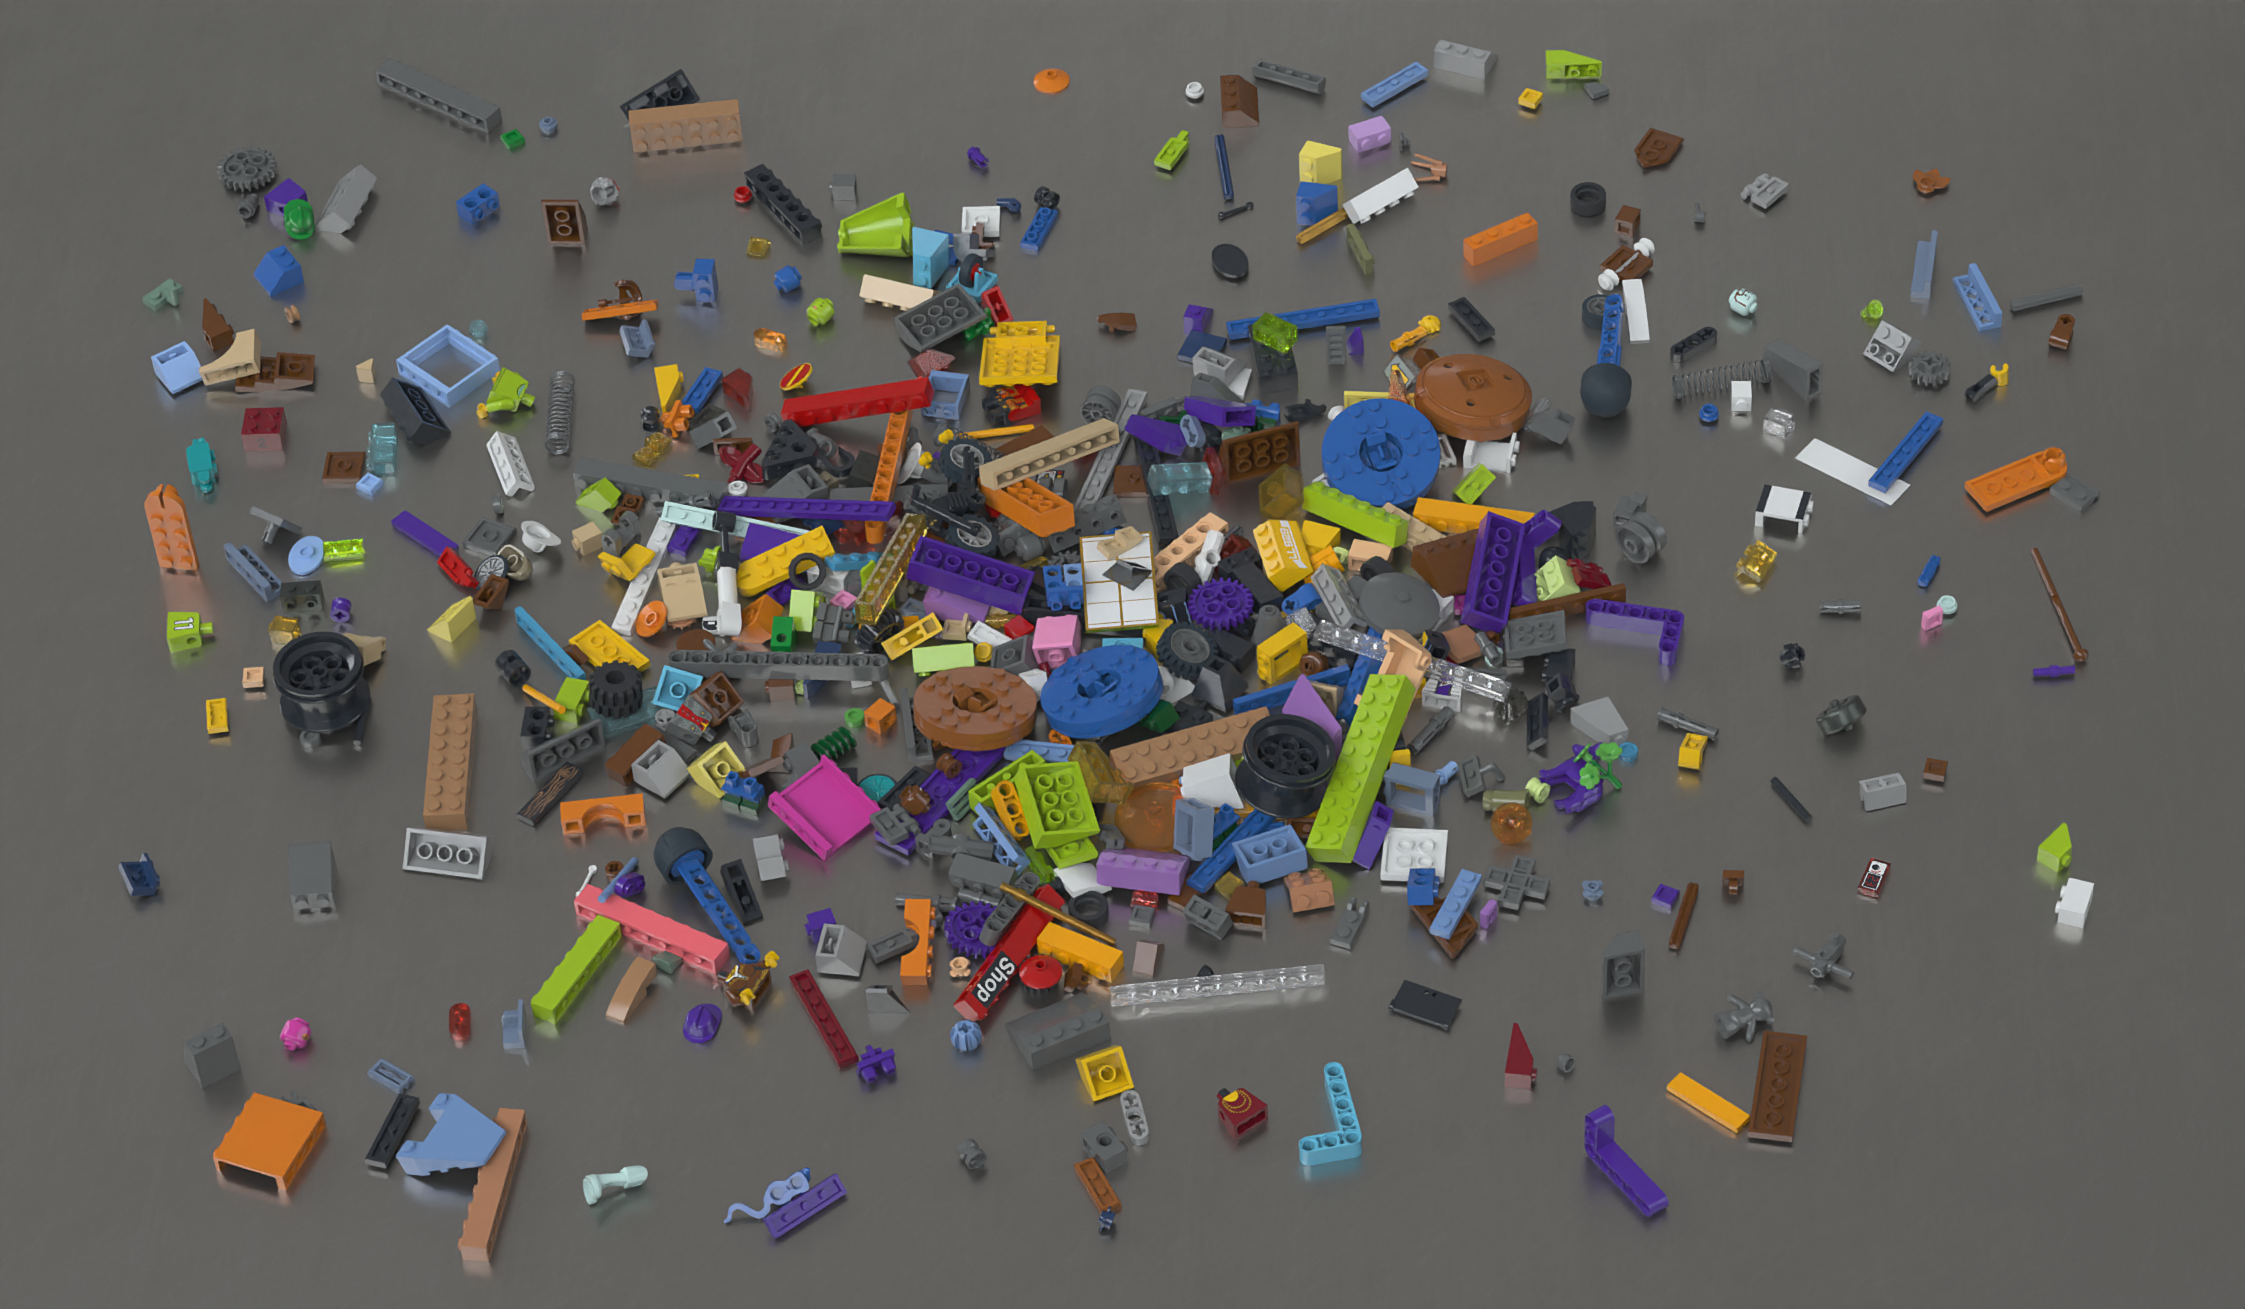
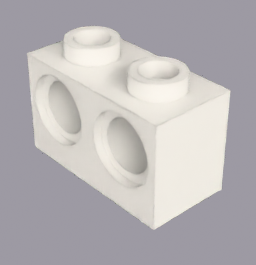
M818 565L807 570L808 583H812L817 579L819 575ZM825 565L826 577L823 583L816 589L835 595L842 589L848 592L847 583L850 570L833 571Z

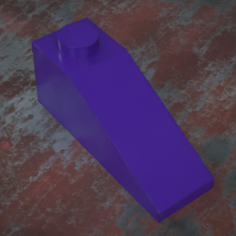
M1131 414L1124 427L1125 431L1165 453L1181 456L1187 445L1178 424Z

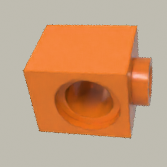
M881 698L864 711L865 725L880 735L897 721L895 706Z

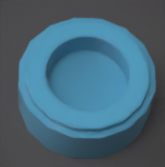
M1625 742L1619 745L1623 750L1622 754L1619 755L1620 760L1632 762L1637 759L1638 747L1634 743Z

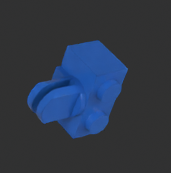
M696 259L693 272L676 273L674 287L677 290L695 291L697 302H715L718 291L715 259Z

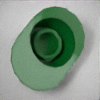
M301 199L291 200L284 207L286 232L292 238L298 240L307 239L314 232L315 222L312 206Z

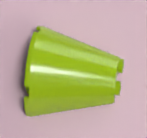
M899 193L841 220L840 229H838L840 239L839 243H837L839 253L906 258L913 256L912 228L915 227V224L911 221L910 213L912 211L905 193Z

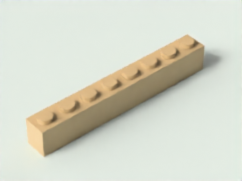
M1103 418L979 466L981 485L996 491L1119 443L1118 424Z

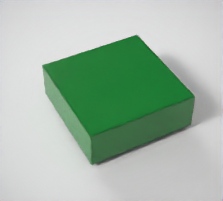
M517 129L500 135L501 141L509 150L525 143V138Z

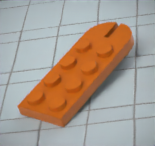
M2050 447L2045 451L2037 452L1966 481L1964 488L1988 512L2057 483L2061 478H2065L2067 474L2066 454L2060 448Z
M161 484L157 486L155 491L147 495L144 503L159 566L163 568L198 570L200 564L185 503L179 497V493L173 485H167L163 493L164 486Z

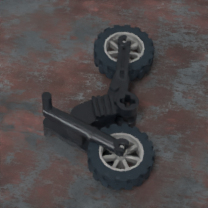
M956 438V440L948 441V444L946 443L943 446L938 465L941 466L940 471L944 472V476L947 479L950 478L952 482L957 483V492H947L945 496L929 502L919 497L921 486L913 485L909 503L911 506L927 514V517L906 509L901 525L907 527L910 521H912L918 527L942 538L949 545L993 558L999 545V531L993 527V523L987 522L983 517L979 518L980 510L984 506L986 497L983 493L975 491V484H978V478H980L979 466L993 461L990 458V452L986 451V447L979 445L977 441H970L968 438H965V440ZM945 522L949 524L948 530L942 527Z

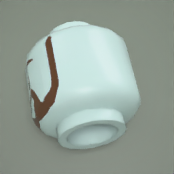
M1745 288L1735 289L1728 301L1730 308L1742 316H1747L1750 313L1753 314L1758 308V303H1756L1757 296Z

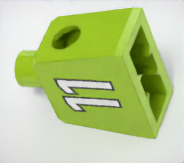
M168 612L167 642L170 653L200 647L203 635L214 634L213 622L202 623L200 613Z

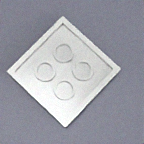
M1389 828L1383 844L1381 880L1408 881L1410 868H1435L1436 876L1440 877V883H1444L1448 830Z

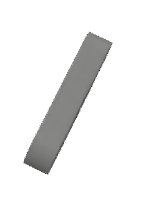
M1125 1091L1120 1096V1104L1129 1139L1132 1144L1141 1146L1149 1141V1129L1140 1096L1136 1091ZM1128 1100L1133 1102V1107L1130 1108ZM1132 1115H1138L1141 1117L1137 1121H1132L1129 1119V1117ZM1140 1128L1142 1136L1136 1134V1129Z

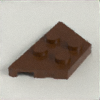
M1446 897L1443 899L1434 898V905L1409 906L1430 931V926ZM1465 910L1450 940L1436 935L1433 936L1451 959H1454L1477 932L1478 923Z

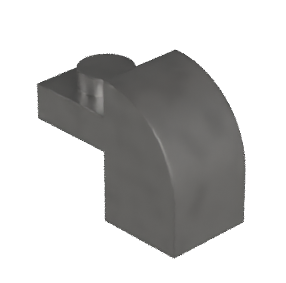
M953 234V250L961 262L971 253L981 256L983 261H988V257H995V250L979 249V234Z

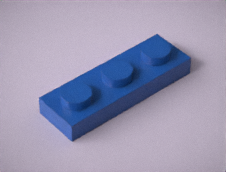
M705 367L681 401L682 404L691 405L694 414H698L722 380L723 372Z

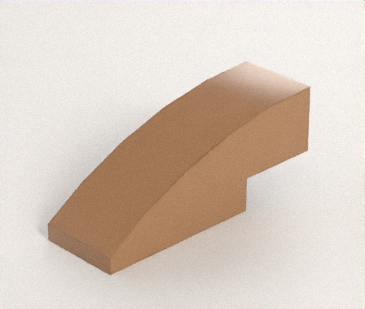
M638 956L636 957L617 987L607 1009L606 1017L623 1024L628 1020L647 995L646 988L657 975L655 963Z

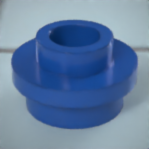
M1705 404L1700 409L1699 416L1702 420L1711 422L1719 417V411L1715 405Z

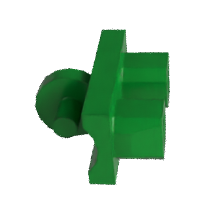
M983 309L987 318L962 330L965 340L970 341L981 333L983 335L990 333V327L994 325V321L991 318V309Z

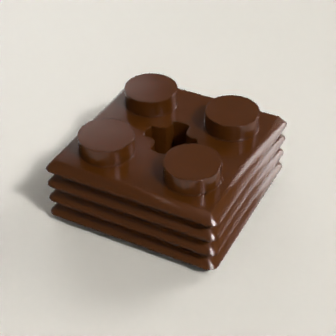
M722 671L714 673L689 694V696L712 714L713 718L709 722L711 727L719 725L744 704V700Z

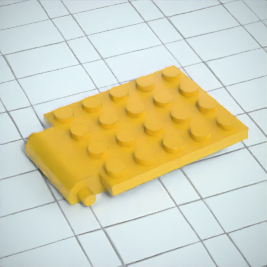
M1047 321L998 322L997 327H990V335H996V337L984 338L979 384L993 387L1000 384L1004 386H1013L1015 384L1030 386L1034 383H1042L1044 385L1057 383L1060 335L1048 336V333H1055V325H1047Z

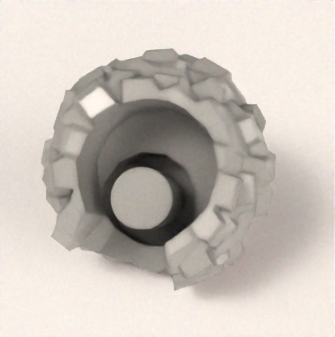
M597 178L590 189L592 200L599 206H609L619 197V188L611 178Z

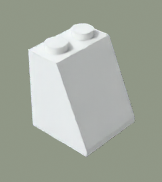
M1228 753L1184 767L1183 776L1181 777L1183 786L1180 787L1182 797L1184 799L1196 798L1211 807H1221L1224 803H1227L1235 809L1244 808V799L1239 794L1235 783L1237 767L1231 754Z

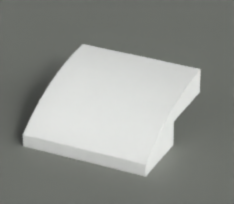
M1078 863L1060 870L1058 868L1053 869L1054 876L1061 878L1065 889L1073 898L1088 891H1097L1102 894L1112 890L1110 886L1097 884V869L1092 863Z

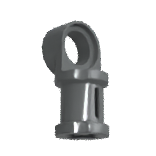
M812 428L806 433L819 447L825 457L832 458L836 454L837 444L829 437L821 435L818 429ZM830 445V451L826 454L825 450Z

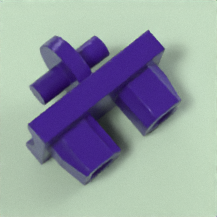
M867 1045L865 1047L866 1053L860 1055L862 1061L857 1063L858 1069H856L857 1075H862L867 1083L875 1081L878 1078L875 1069L882 1067L885 1075L896 1071L895 1053L893 1049L882 1052L880 1047L873 1049L871 1045Z

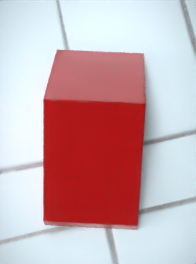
M999 285L981 293L982 310L985 308L991 309V318L994 321L995 327H997L998 322H1011L1014 320Z

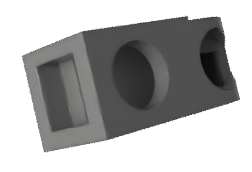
M947 819L935 821L933 827L925 835L919 833L915 837L916 851L932 859L937 855L928 851L929 837L931 834L952 837L951 823Z

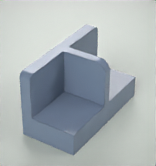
M518 999V1010L504 1011V1015L501 1017L504 1049L525 1048L526 1012L523 999Z

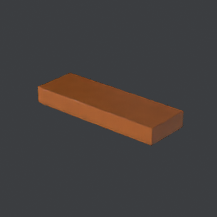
M1094 1157L1073 1164L1076 1174L1100 1214L1102 1210L1107 1212L1109 1206H1111L1110 1211L1122 1208L1121 1201Z

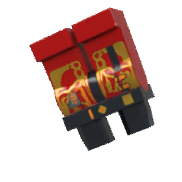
M1023 384L990 390V397L982 399V408L985 412L990 411V418L993 423L1003 421L1005 425H1009L1011 421H1018L1041 413L1039 396L1031 386Z

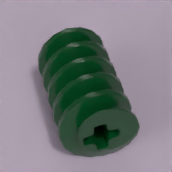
M841 726L836 731H832L830 735H826L823 739L818 740L817 743H813L810 748L819 761H821L823 754L828 759L837 760V753L843 756L844 750L849 752L851 750L850 745L855 748L857 747V742L852 733Z

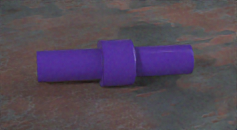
M2049 665L2048 668L2033 669L2034 677L2050 676L2052 678L2064 674H2075V666L2059 667L2058 665Z

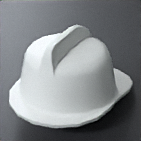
M920 443L914 444L910 449L906 461L899 472L897 484H902L908 477L921 478L920 475L924 466L919 465V458L925 452L922 450Z
M525 521L521 524V529L523 530L522 542L534 552H542L547 545L557 546L561 544V540L544 525L534 521Z

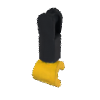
M2003 364V370L1996 371V366L1992 365L1990 374L1967 388L1964 396L1972 398V401L1976 403L1996 385H2007L2009 382L2008 364Z

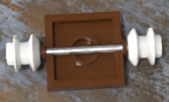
M1641 238L1639 242L1635 243L1634 250L1622 245L1600 264V271L1603 274H1600L1598 277L1599 285L1603 289L1612 290L1614 286L1619 284V281L1639 279L1653 266V260L1648 258L1655 251L1653 242L1647 238Z

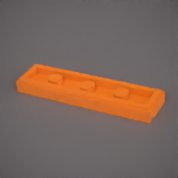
M657 299L591 308L585 309L581 315L582 320L585 321L655 311L659 307V302Z

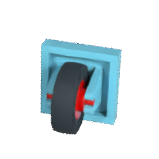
M971 253L965 257L961 267L959 266L958 273L946 286V290L959 283L975 302L980 303L982 300L981 293L995 285L998 281V274L984 270L982 257Z

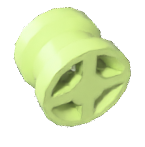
M1534 777L1527 783L1525 789H1529L1530 797H1533L1536 802L1542 803L1549 795L1550 785L1541 783L1540 779Z

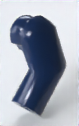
M997 198V206L1007 207L1015 213L1020 211L1021 203L1017 199Z

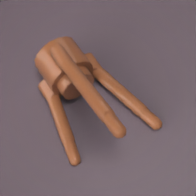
M1415 153V157L1432 164L1412 161L1411 164L1431 168V174L1434 175L1414 178L1416 182L1440 181V178H1446L1447 163Z

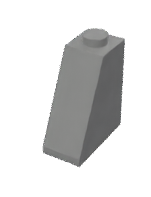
M1609 696L1571 708V724L1598 743L1609 744L1614 742L1619 747L1622 743L1628 742L1629 730Z

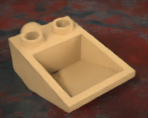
M674 562L667 568L657 569L659 589L662 601L667 607L668 622L708 616L697 563L682 565L679 562Z

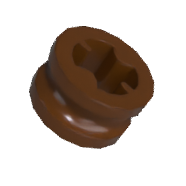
M611 861L607 863L605 871L608 880L612 881L624 868L621 862Z

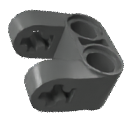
M629 510L619 518L620 528L617 531L610 528L601 536L603 552L617 558H621L634 544H640L642 539L639 519L635 513Z

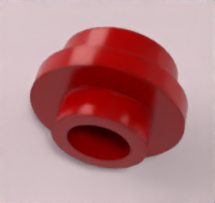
M739 186L735 189L734 199L737 202L745 203L752 198V192L748 187Z

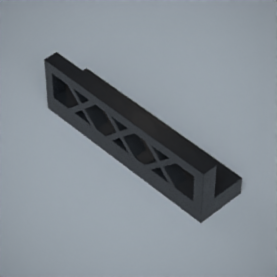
M1307 609L1300 612V623L1297 625L1308 632V651L1333 652L1335 657H1327L1329 668L1339 667L1337 663H1347L1350 672L1353 671L1360 651ZM1310 641H1319L1322 643V646H1313L1310 644Z

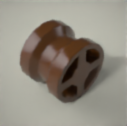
M945 753L937 760L936 768L940 772H944L947 778L952 779L960 773L962 763L954 759L952 754Z

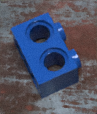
M484 183L456 201L458 216L472 225L476 224L500 207L498 192Z
M1410 868L1407 883L1408 905H1434V898L1438 897V889L1440 888V877L1436 876L1435 868Z

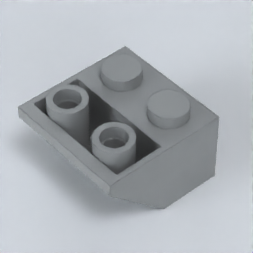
M1882 320L1863 354L1892 372H1896L1911 360V357L1914 356L1922 341L1895 325Z
M1202 347L1192 358L1195 376L1199 372L1218 378L1226 386L1247 365V362L1207 347Z
M660 740L655 742L631 764L634 782L664 799L691 775L686 769L688 766L675 749Z
M824 924L815 955L817 972L859 976L868 942L845 925Z

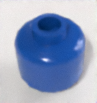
M786 265L774 274L776 280L773 283L778 291L783 290L785 293H790L801 285L800 280L802 277L795 266Z

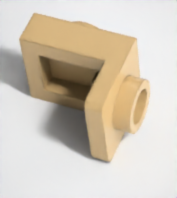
M964 613L963 620L946 619L942 632L943 639L967 641L968 633L973 628V622L969 621V613Z

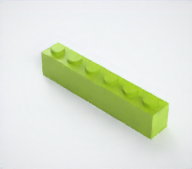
M1316 481L1304 487L1302 509L1392 548L1406 543L1409 521L1402 519L1401 516L1386 512L1383 508L1372 506L1369 502L1358 500L1353 495L1344 494L1336 488H1330L1324 485L1323 482Z
M597 915L594 921L589 923L587 930L582 936L578 937L574 947L566 953L560 965L555 967L553 974L543 983L541 990L532 997L531 1007L534 1017L552 1024L557 1023L621 939L622 934L619 922Z

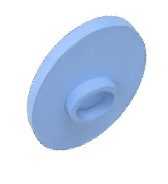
M307 536L296 542L290 550L288 557L291 571L297 575H307L315 571L325 557L323 541L316 536Z

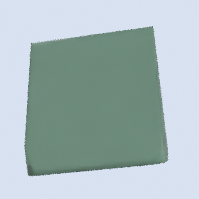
M666 950L652 957L656 968L670 974L683 961L682 957Z

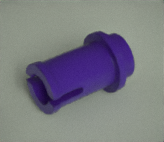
M973 146L967 151L968 158L973 160L980 168H985L988 165L989 159L981 153L978 147Z

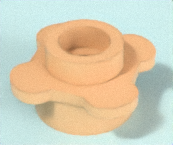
M964 957L954 958L949 963L951 967L950 975L952 977L969 976L971 974L969 969L970 960Z

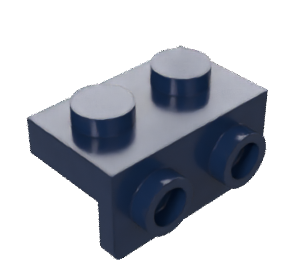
M142 853L140 861L120 862L118 869L131 896L155 895L156 889L160 885V876L156 873L153 861L150 860L147 853Z

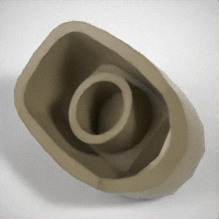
M508 544L497 553V555L504 556L508 561V577L517 581H524L531 576L533 566L521 550Z

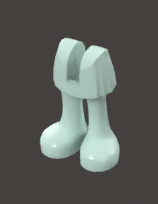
M637 1165L623 1167L620 1173L587 1175L583 1179L585 1198L590 1205L596 1203L598 1198L601 1197L603 1188L623 1186L624 1189L639 1186L646 1180L648 1171L645 1167Z

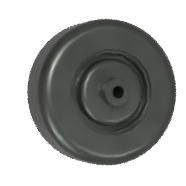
M1851 695L1840 701L1834 699L1829 702L1830 707L1817 716L1816 722L1824 735H1832L1843 729L1849 731L1854 727L1853 723L1864 716L1867 709L1858 695Z

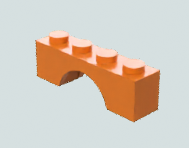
M643 793L560 802L563 835L583 833L590 823L600 818L617 819L625 828L646 825Z
M905 899L904 920L906 927L915 931L920 938L918 945L912 952L901 956L900 978L902 985H928V977H932V965H929V958H933V945H930V942L935 937V927L932 926V920L936 919V907H932L931 899Z

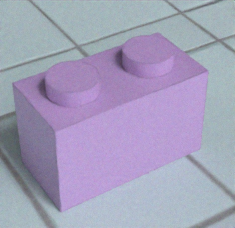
M1383 116L1348 126L1349 141L1357 153L1391 143V128Z

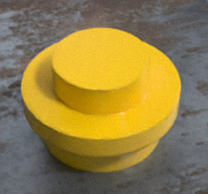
M987 642L979 643L974 649L975 658L980 662L990 661L992 645Z

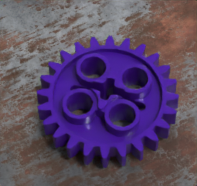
M1220 577L1217 582L1212 578V583L1204 581L1205 586L1198 584V590L1193 589V595H1189L1188 609L1189 615H1192V620H1196L1197 625L1203 623V628L1211 626L1212 631L1215 627H1218L1219 631L1222 630V627L1230 630V625L1237 628V622L1244 624V618L1249 619V614L1253 613L1254 603L1250 589L1245 588L1244 583L1239 585L1238 580L1232 583L1231 578L1223 581V578Z
M971 901L970 906L962 903V908L955 906V911L950 910L949 916H946L944 923V937H947V943H952V949L959 948V954L965 951L966 957L974 954L975 959L978 958V955H982L986 959V954H990L996 945H984L980 941L979 936L987 918L997 906L990 908L989 902L986 906H983L982 901H979L978 905Z

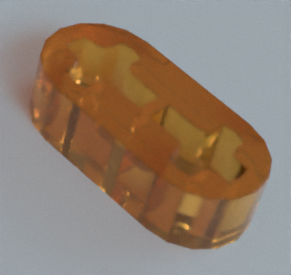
M767 328L756 329L753 333L754 342L760 347L781 352L788 346L787 337L782 333Z

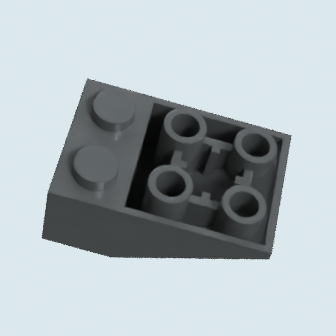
M807 464L789 472L761 497L828 499V486L813 468ZM771 517L776 524L792 519Z

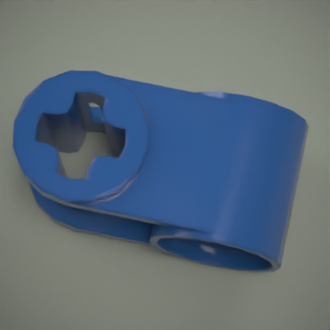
M1307 583L1283 601L1282 610L1292 619L1299 620L1300 612L1305 609L1308 611L1315 609L1323 600L1313 584Z

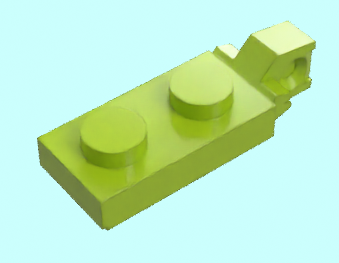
M1182 130L1177 138L1171 137L1154 159V165L1171 170L1188 148L1189 132Z

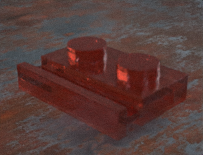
M1206 448L1202 461L1203 467H1200V471L1210 494L1219 495L1218 488H1221L1223 480L1226 479V471L1223 469L1220 457L1217 456L1215 449Z

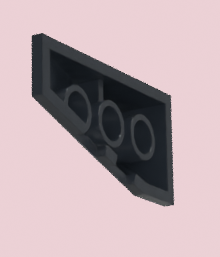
M679 69L619 107L629 121L630 110L694 104L701 99L683 70Z

